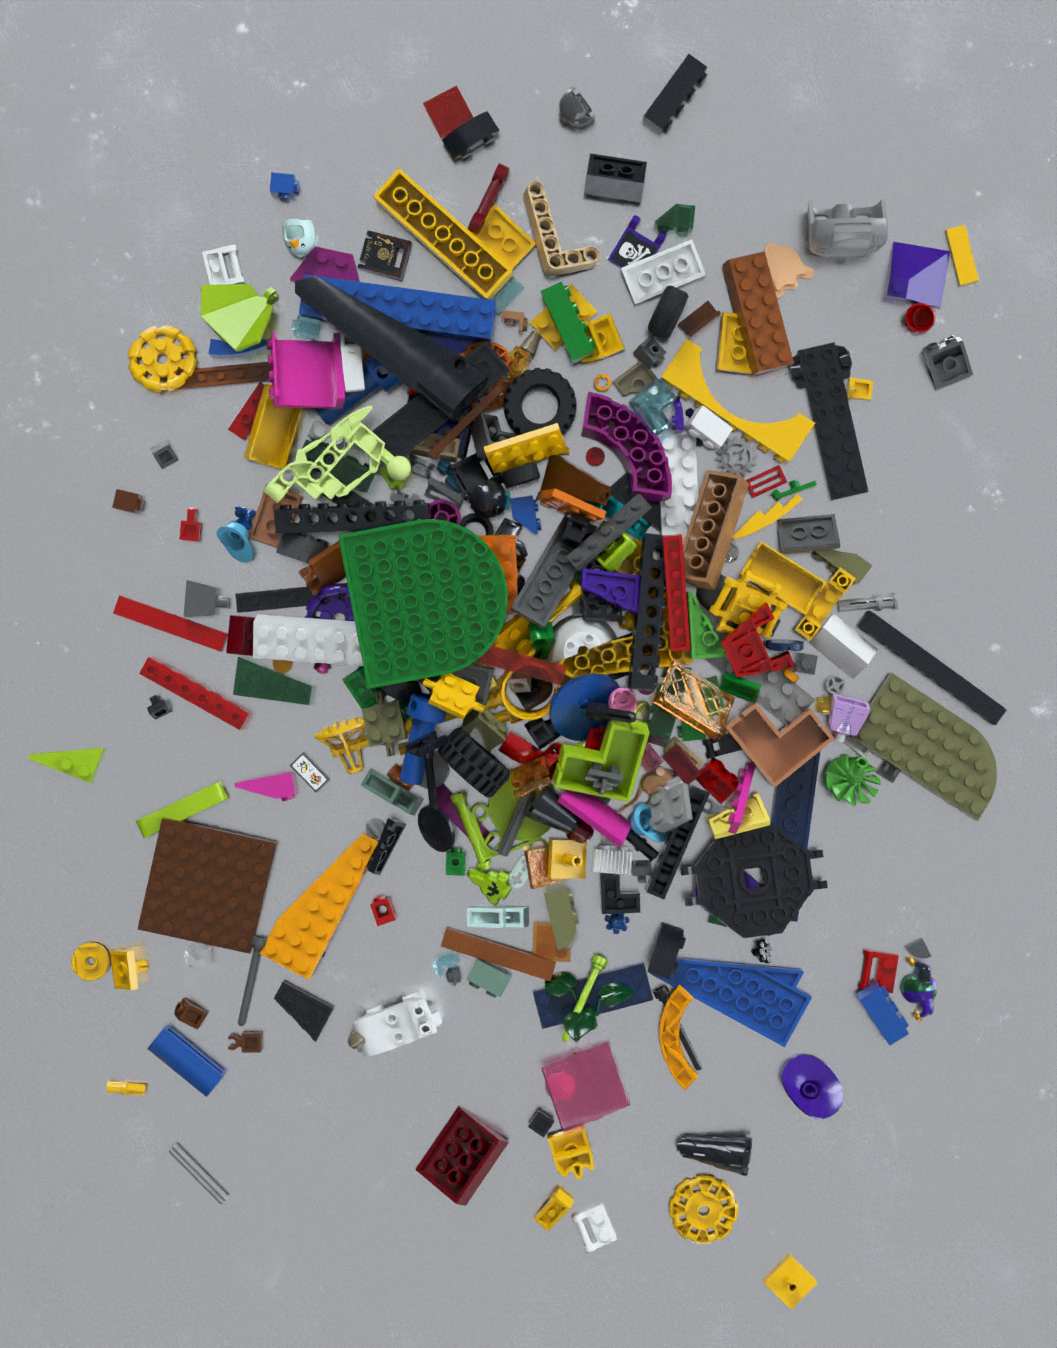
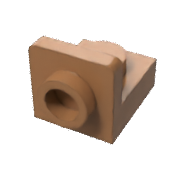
M501 310V320H504L505 324L516 325V322H519L518 332L520 334L523 333V329L527 330L528 318H524L525 314L523 312Z

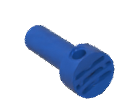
M370 356L364 360L367 367L364 370V391L345 392L343 409L315 408L321 419L329 425L378 388L382 387L387 392L400 383L401 380L389 370L386 374H380L378 369L384 366Z
M411 693L407 714L413 717L408 744L434 731L436 723H442L445 720L446 712L428 703L431 694ZM405 752L399 779L408 784L421 785L425 772L424 758Z

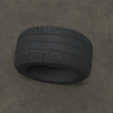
M667 286L651 317L648 330L662 338H669L689 297L688 294L674 286Z

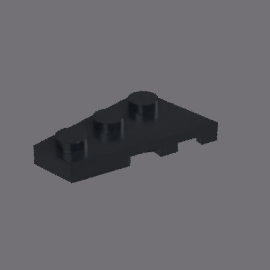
M391 818L387 819L374 855L369 861V872L377 875L381 874L406 826L405 823Z

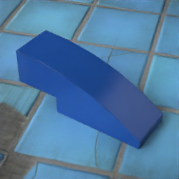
M211 339L208 354L212 357L223 358L245 356L266 349L267 340L261 339L260 343L242 351H235L227 342Z

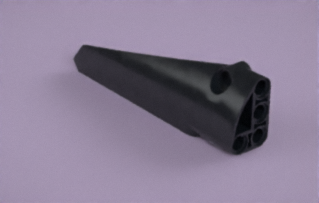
M316 276L295 281L296 295L451 420L455 421L461 416L487 383L489 376L465 357ZM465 361L464 369L458 370V363Z

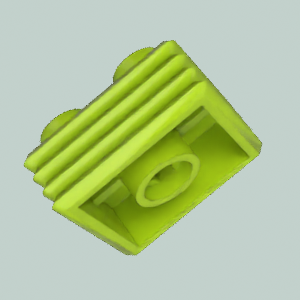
M624 532L595 558L607 571L613 572L620 567L627 556L634 552L637 545Z

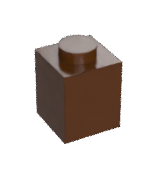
M116 489L112 508L138 514V510H142L144 500L141 499L142 495Z

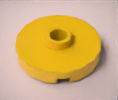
M88 942L82 944L72 955V969L83 980L94 981L100 979L107 973L110 967L109 953L98 943ZM93 958L94 964H89L88 959Z

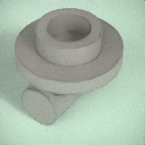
M378 819L370 820L366 824V833L371 838L379 839L385 826Z

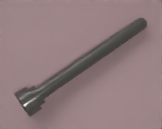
M255 935L252 937L251 944H253L252 948L254 950L238 1018L239 1026H244L260 958L259 953L262 947H265L267 938L264 936Z

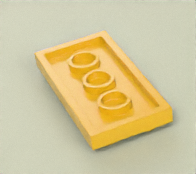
M556 423L484 446V450L495 474L517 466H523L529 462L541 460L551 455L560 454L567 451V446L559 425Z

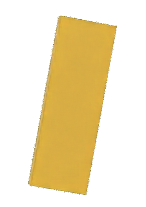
M961 225L946 229L959 286L978 282L979 279L966 226Z

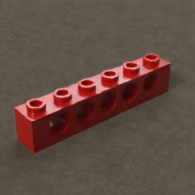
M153 657L147 658L139 673L238 730H243L252 714Z

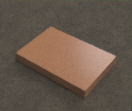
M288 491L277 504L263 492L249 539L277 548L282 533H275L274 510L280 508L279 505L291 504V508L299 507L298 505L301 504L303 496ZM295 513L292 514V520L294 522L297 514Z

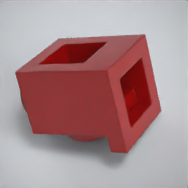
M384 895L373 898L374 902L370 906L377 926L397 919L389 897L385 898ZM380 906H385L387 911L381 912Z

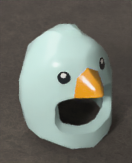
M288 219L282 223L283 238L287 249L298 257L307 255L314 247L316 238L313 221Z

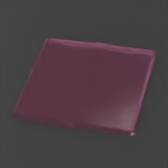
M610 1041L582 1052H575L567 1058L541 1068L562 1132L590 1121L599 1120L607 1114L631 1105Z

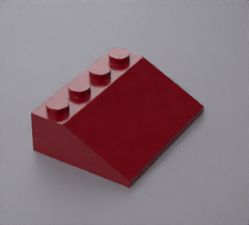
M458 1107L415 1170L455 1204L466 1206L509 1142L464 1109Z

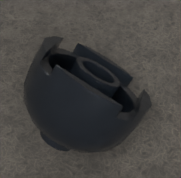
M488 479L486 480L487 484L484 486L478 485L469 498V503L471 504L469 507L483 518H492L500 515L505 509L508 498L504 487L497 480Z

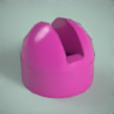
M315 663L313 668L320 674H326V670H330V664Z

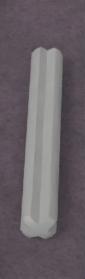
M177 1144L169 1150V1153L220 1204H223L228 1199V1195Z

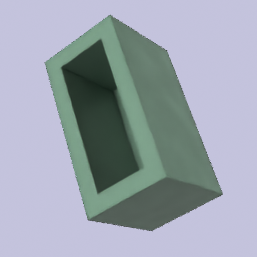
M477 958L467 980L470 981V986L476 989L481 987L487 990L486 994L493 998L499 996L501 998L512 975Z

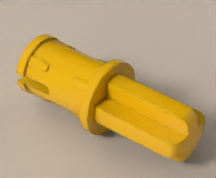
M108 1081L107 1093L124 1094V1096H143L146 1092L145 1084L128 1083V1081H125V1083Z

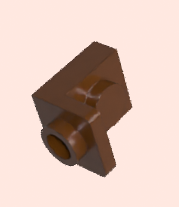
M183 998L176 1005L174 1015L179 1021L198 1030L207 1012Z

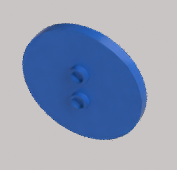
M595 673L580 675L566 682L558 689L550 703L549 715L555 730L567 739L587 741L590 728L606 727L608 719L605 722L590 720V718L586 717V707L591 701L608 704L610 694L615 689L620 688L618 683L606 675Z

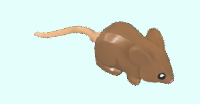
M661 766L655 767L654 772L647 773L642 777L635 798L618 811L617 814L636 802L642 791L650 796L660 790L659 787L667 786V781L674 779L678 775L674 771L664 769Z

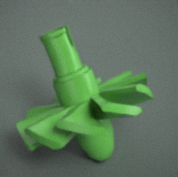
M848 754L836 760L833 759L825 772L827 790L831 789L837 801L840 802L843 798L853 807L857 806L855 791L859 794L860 803L869 804L871 800L863 793L862 789L868 790L873 797L877 795L878 789L868 786L865 782L868 781L881 785V781L876 775L865 776V773L877 770L874 766L868 764L866 758H848Z

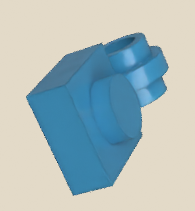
M447 459L440 460L436 467L438 472L442 475H448L445 478V483L459 494L460 491L451 476L455 470L449 471L447 469L452 464Z

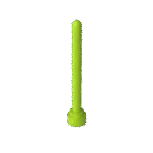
M594 955L591 961V973L573 1012L580 1013L599 971L601 972L602 969H605L608 963L605 958ZM564 1030L561 1039L567 1042L570 1036Z

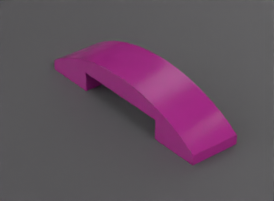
M443 783L440 787L436 788L438 807L468 837L457 806L451 801L450 795L453 792ZM477 820L483 839H485L490 832ZM491 836L486 845H488L495 837Z

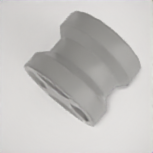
M831 676L825 681V690L829 694L839 695L845 689V681L839 676Z

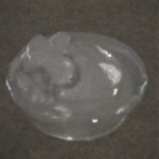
M733 541L730 543L725 559L726 562H734L738 559L739 547Z

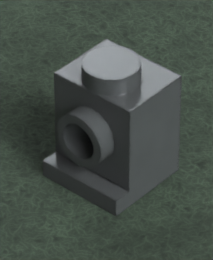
M653 334L633 352L648 369L654 364L656 367L665 360L663 356L667 353L654 339L655 336Z

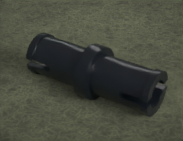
M630 829L626 840L635 847L634 849L637 852L640 851L652 862L659 852L650 846L645 838L642 839Z

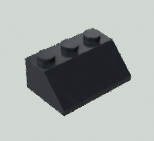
M590 153L584 194L593 197L600 196L641 203L647 162Z

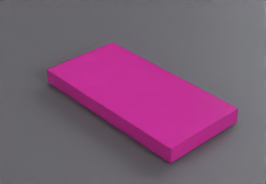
M564 789L558 799L561 805L618 847L624 843L631 829V822L622 815L617 814L615 810L596 796Z

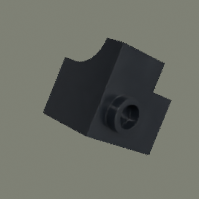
M573 512L566 522L559 542L572 548H577L582 540L587 539L596 531L597 526L590 524L591 519Z
M543 718L531 720L524 725L540 750L562 736L555 730L551 719L544 721Z

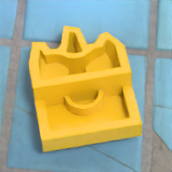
M611 313L585 323L588 329L585 333L588 338H592L596 348L593 349L594 355L583 359L582 363L603 359L625 350Z
M584 1125L547 1136L557 1172L563 1177H567L569 1172L572 1171L576 1179H583L582 1169L584 1167L588 1170H594V1159Z

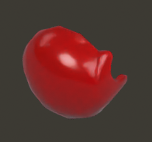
M917 303L907 309L905 320L909 328L922 333L929 331L934 326L936 315L934 309L929 305Z

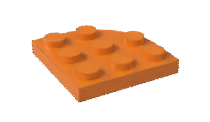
M556 488L539 491L536 497L543 506L549 508L551 506L558 508L557 512L564 515L574 512L592 521L604 519L606 511Z

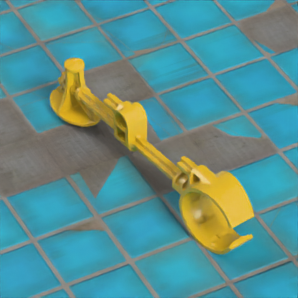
M521 658L511 663L504 674L496 680L498 685L490 689L485 709L493 708L496 710L497 706L500 705L505 707L506 710L492 715L499 722L510 721L511 724L523 720H535L547 715L552 699L546 706L526 712L510 702L506 693V684L514 671L525 666L541 667L551 674L552 667L537 658H530L528 660ZM555 688V689H554L553 696L555 695V693L558 691L559 688ZM446 712L444 722L458 717ZM363 717L351 718L350 720L345 719L341 723H333L332 726L328 725L314 735L315 739L329 746L333 758L340 757L348 774L360 772L364 768L360 749L368 747L369 744L367 735L362 736L365 729ZM411 717L405 723L407 734L411 731L413 722ZM361 728L358 738L349 741L348 738ZM355 729L349 735H346L347 731ZM338 734L340 738L331 737ZM326 740H338L343 743L334 746ZM408 742L397 745L401 756L405 755ZM356 750L359 765H356L352 752ZM342 755H348L352 767H348Z

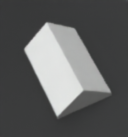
M834 613L809 642L852 679L869 664L878 650Z

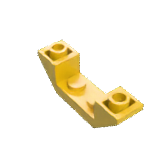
M840 567L811 604L810 610L802 617L795 630L811 641L822 626V622L856 578Z

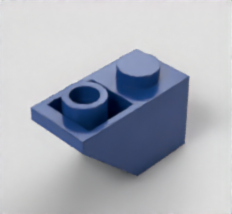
M533 495L510 498L513 519L532 534L538 535V530H541L540 518L536 519L535 511H539L537 499L533 500Z

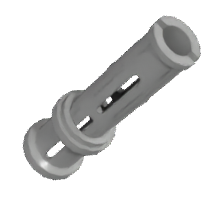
M893 592L892 595L876 594L870 598L838 600L839 612L874 608L881 611L884 608L898 609L896 592Z

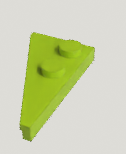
M104 748L29 754L28 759L91 783Z

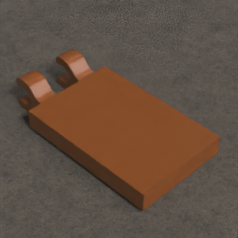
M337 541L308 560L310 565L299 571L300 576L304 579L308 590L311 591L313 596L319 594L322 587L333 585L344 578L346 573L340 542Z

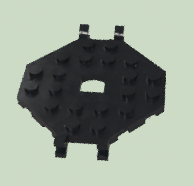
M771 821L769 826L714 839L695 866L680 868L681 876L695 874L698 897L684 899L685 906L701 905L742 938L783 933L786 926L812 892L817 889L828 888L827 880L813 882L810 859L824 857L823 850L808 851L785 832L773 825ZM762 867L764 887L747 889L744 870Z

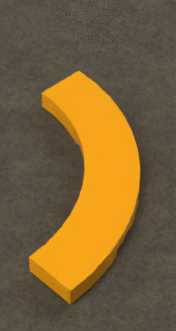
M679 984L671 994L663 1010L659 1028V1039L662 1055L670 1069L671 1075L686 1090L698 1078V1075L688 1064L683 1054L679 1029L682 1015L687 1005L693 999V996Z

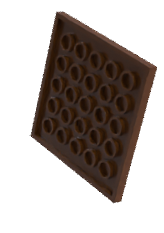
M162 817L137 930L251 954L253 945L251 941L252 937L255 936L276 842Z

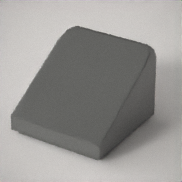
M168 440L151 448L152 454L161 469L178 460Z

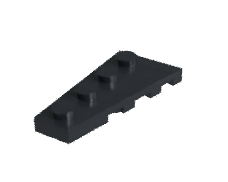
M626 472L610 486V495L623 505L632 499L630 498V480ZM647 501L652 508L642 518L661 532L660 502Z

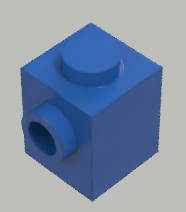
M271 172V195L278 196L279 199L284 200L295 197V192L299 190V180H296L295 175Z

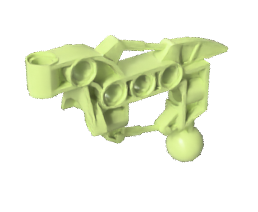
M368 406L345 417L328 434L317 441L315 440L304 448L298 449L295 462L283 468L269 482L263 492L278 504L296 482L316 500L322 493L332 500L335 495L338 497L348 495L363 479L371 473H376L380 460L387 465V473L394 480L407 478L411 472V464L403 456L394 457L384 448L385 442L360 422L373 408ZM331 436L332 442L315 462L307 461L305 453ZM339 439L347 441V447L344 450H339L336 447V442ZM355 443L370 456V469L346 487L329 472ZM326 454H332L335 458L331 465H327L323 461ZM315 468L320 469L322 472L321 478L317 480L311 477V471ZM287 470H291L294 473L293 480L289 482L283 478V474Z

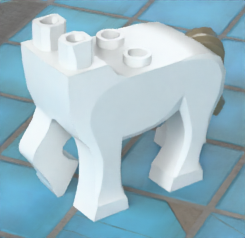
M415 992L402 997L403 1002L385 1009L383 1005L367 1010V1014L353 1022L354 1030L350 1033L347 1043L349 1047L353 1050L357 1049L364 1056H374L437 1033L436 1028L442 1023L439 1011L431 1012L425 997H421L419 992Z

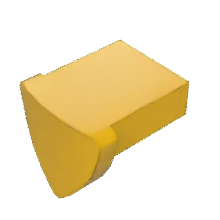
M850 376L846 390L848 400L852 398L871 400L873 381L856 379Z

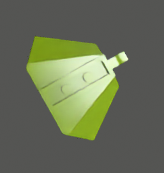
M250 284L201 285V318L225 343L227 342L235 351H242L260 343L274 309L270 304L275 302L278 296L276 295V290L272 287H269L263 296L260 297Z

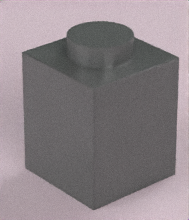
M796 653L794 663L796 668L793 669V672L815 675L818 656Z

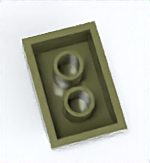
M562 888L544 893L559 953L566 952L573 947L577 939L576 924H579L576 910L572 911L571 907L575 905L572 892H568L567 888Z

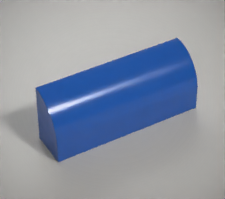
M167 1025L147 1048L205 1097L210 1094L226 1074Z

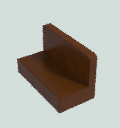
M707 301L682 320L678 326L690 340L716 320L721 313L719 310L716 311L712 304Z

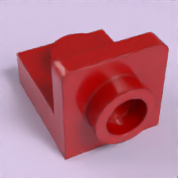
M606 727L590 728L584 748L600 751Z

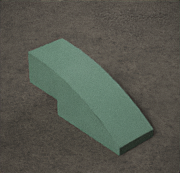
M372 769L368 771L361 784L362 787L413 816L424 800Z

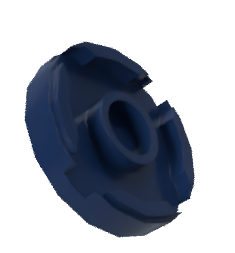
M771 639L765 640V648L775 651H801L804 648V642Z

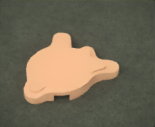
M773 242L765 246L764 250L777 299L782 297L786 289H796L798 287L796 280L798 277L811 279L814 276L815 271L805 266L801 262L799 255L792 248L780 246Z

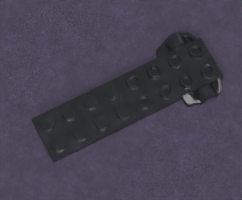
M835 342L798 350L797 355L793 357L794 364L789 366L791 379L797 389L805 388L812 421L815 423L814 430L830 501L869 492L844 384V379H848L851 374L852 361L850 353L844 346L835 345Z

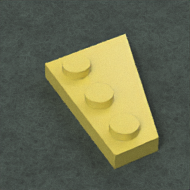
M758 792L753 794L751 799L747 800L741 825L736 834L770 825V818ZM727 809L709 820V826L714 839L734 835L728 832L730 824L727 823L731 812H734V809Z

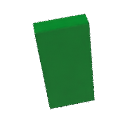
M727 672L723 675L720 691L752 703L757 702L761 685Z

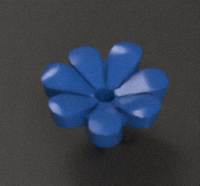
M235 507V516L239 517L236 522L249 529L252 526L250 519L256 515L253 509L247 511L246 507Z
M625 913L611 914V916L607 915L604 920L609 922L606 925L607 930L613 929L614 934H619L620 929L622 931L627 930L628 927L625 924L629 923L630 919L629 917H624Z

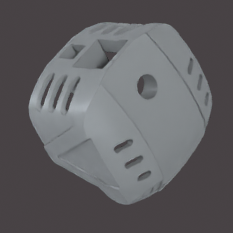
M881 200L872 207L853 209L852 204H838L832 209L813 208V201L808 202V248L818 256L825 258L844 256L865 257L878 252L888 240L885 200ZM859 214H871L870 218H856ZM814 215H825L827 219L817 220L814 218Z

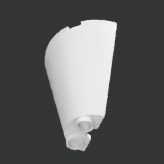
M567 616L553 626L555 639L545 662L551 665L578 654L577 651L580 646H586L588 649L611 641L617 638V636L605 621H584L583 616Z

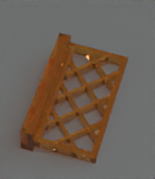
M674 660L671 662L658 695H655L653 702L715 740L723 737L727 729L724 727L735 698ZM675 668L680 670L682 675L681 679L676 680L674 674ZM693 678L698 688L691 689L688 679ZM684 681L687 691L681 693L677 682ZM670 684H673L676 695H671L667 692ZM707 687L710 689L713 697L707 699L703 688ZM699 690L702 701L696 702L693 691ZM688 693L691 701L690 705L684 703L682 695ZM719 697L728 700L725 708L721 707ZM714 699L717 710L711 712L708 701ZM697 704H704L706 714L699 712ZM719 713L721 719L719 724L714 721L712 714Z

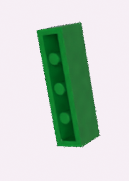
M561 281L542 290L541 296L572 363L574 364L594 355L593 349L596 346L592 338H588L585 333L588 329L584 320L580 321L577 316L580 312L576 303H571L569 297L572 295L568 286H563Z

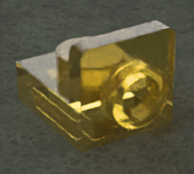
M518 346L514 347L508 354V357L514 360L509 366L511 371L507 375L512 381L521 374L532 358L525 350Z

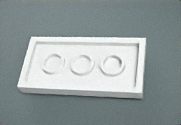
M693 239L620 268L634 304L662 294L669 285L679 287L706 276Z

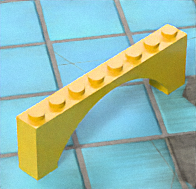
M686 338L661 376L662 384L669 389L674 388L678 390V395L685 400H688V398L693 400L697 408L701 406L706 407L733 428L732 431L736 432L738 430L743 433L742 437H745L747 441L758 443V448L762 451L773 453L775 455L774 458L780 463H789L815 423L801 413H798L794 418L775 423L746 421L729 413L715 400L705 383L700 361L702 348Z

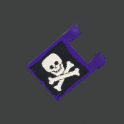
M634 215L608 260L622 268L657 253L667 234L660 231L654 242L635 231L641 218Z

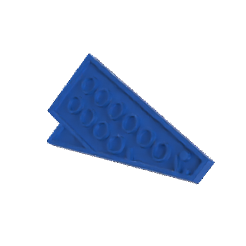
M676 958L675 962L678 963L675 974L671 973L670 979L650 973L675 988L680 984L693 998L783 1047L789 1041L812 998L811 995L796 988L804 971L799 969Z

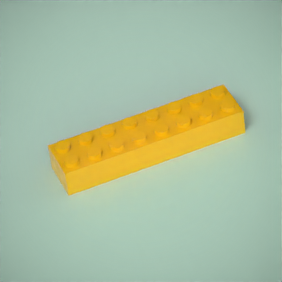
M400 168L373 195L374 200L483 299L491 300L514 275L513 270Z

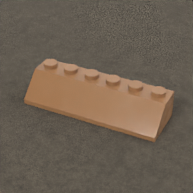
M707 470L683 543L686 583L699 588L716 590L749 486L743 476Z

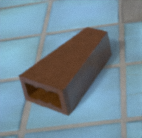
M549 456L540 490L556 488L582 501L607 506L611 491L609 485L561 456Z

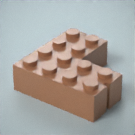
M756 703L751 704L740 713L743 716L742 718L737 716L724 726L774 788L835 739L824 725L817 726L821 721L809 708L781 731L776 729Z

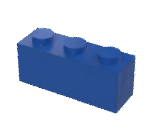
M876 981L857 993L859 1000L889 1046L909 1034L907 1030L908 1022L904 1016L900 1017L898 1015L899 1009L895 1002L888 1000L889 993L884 985L880 987Z

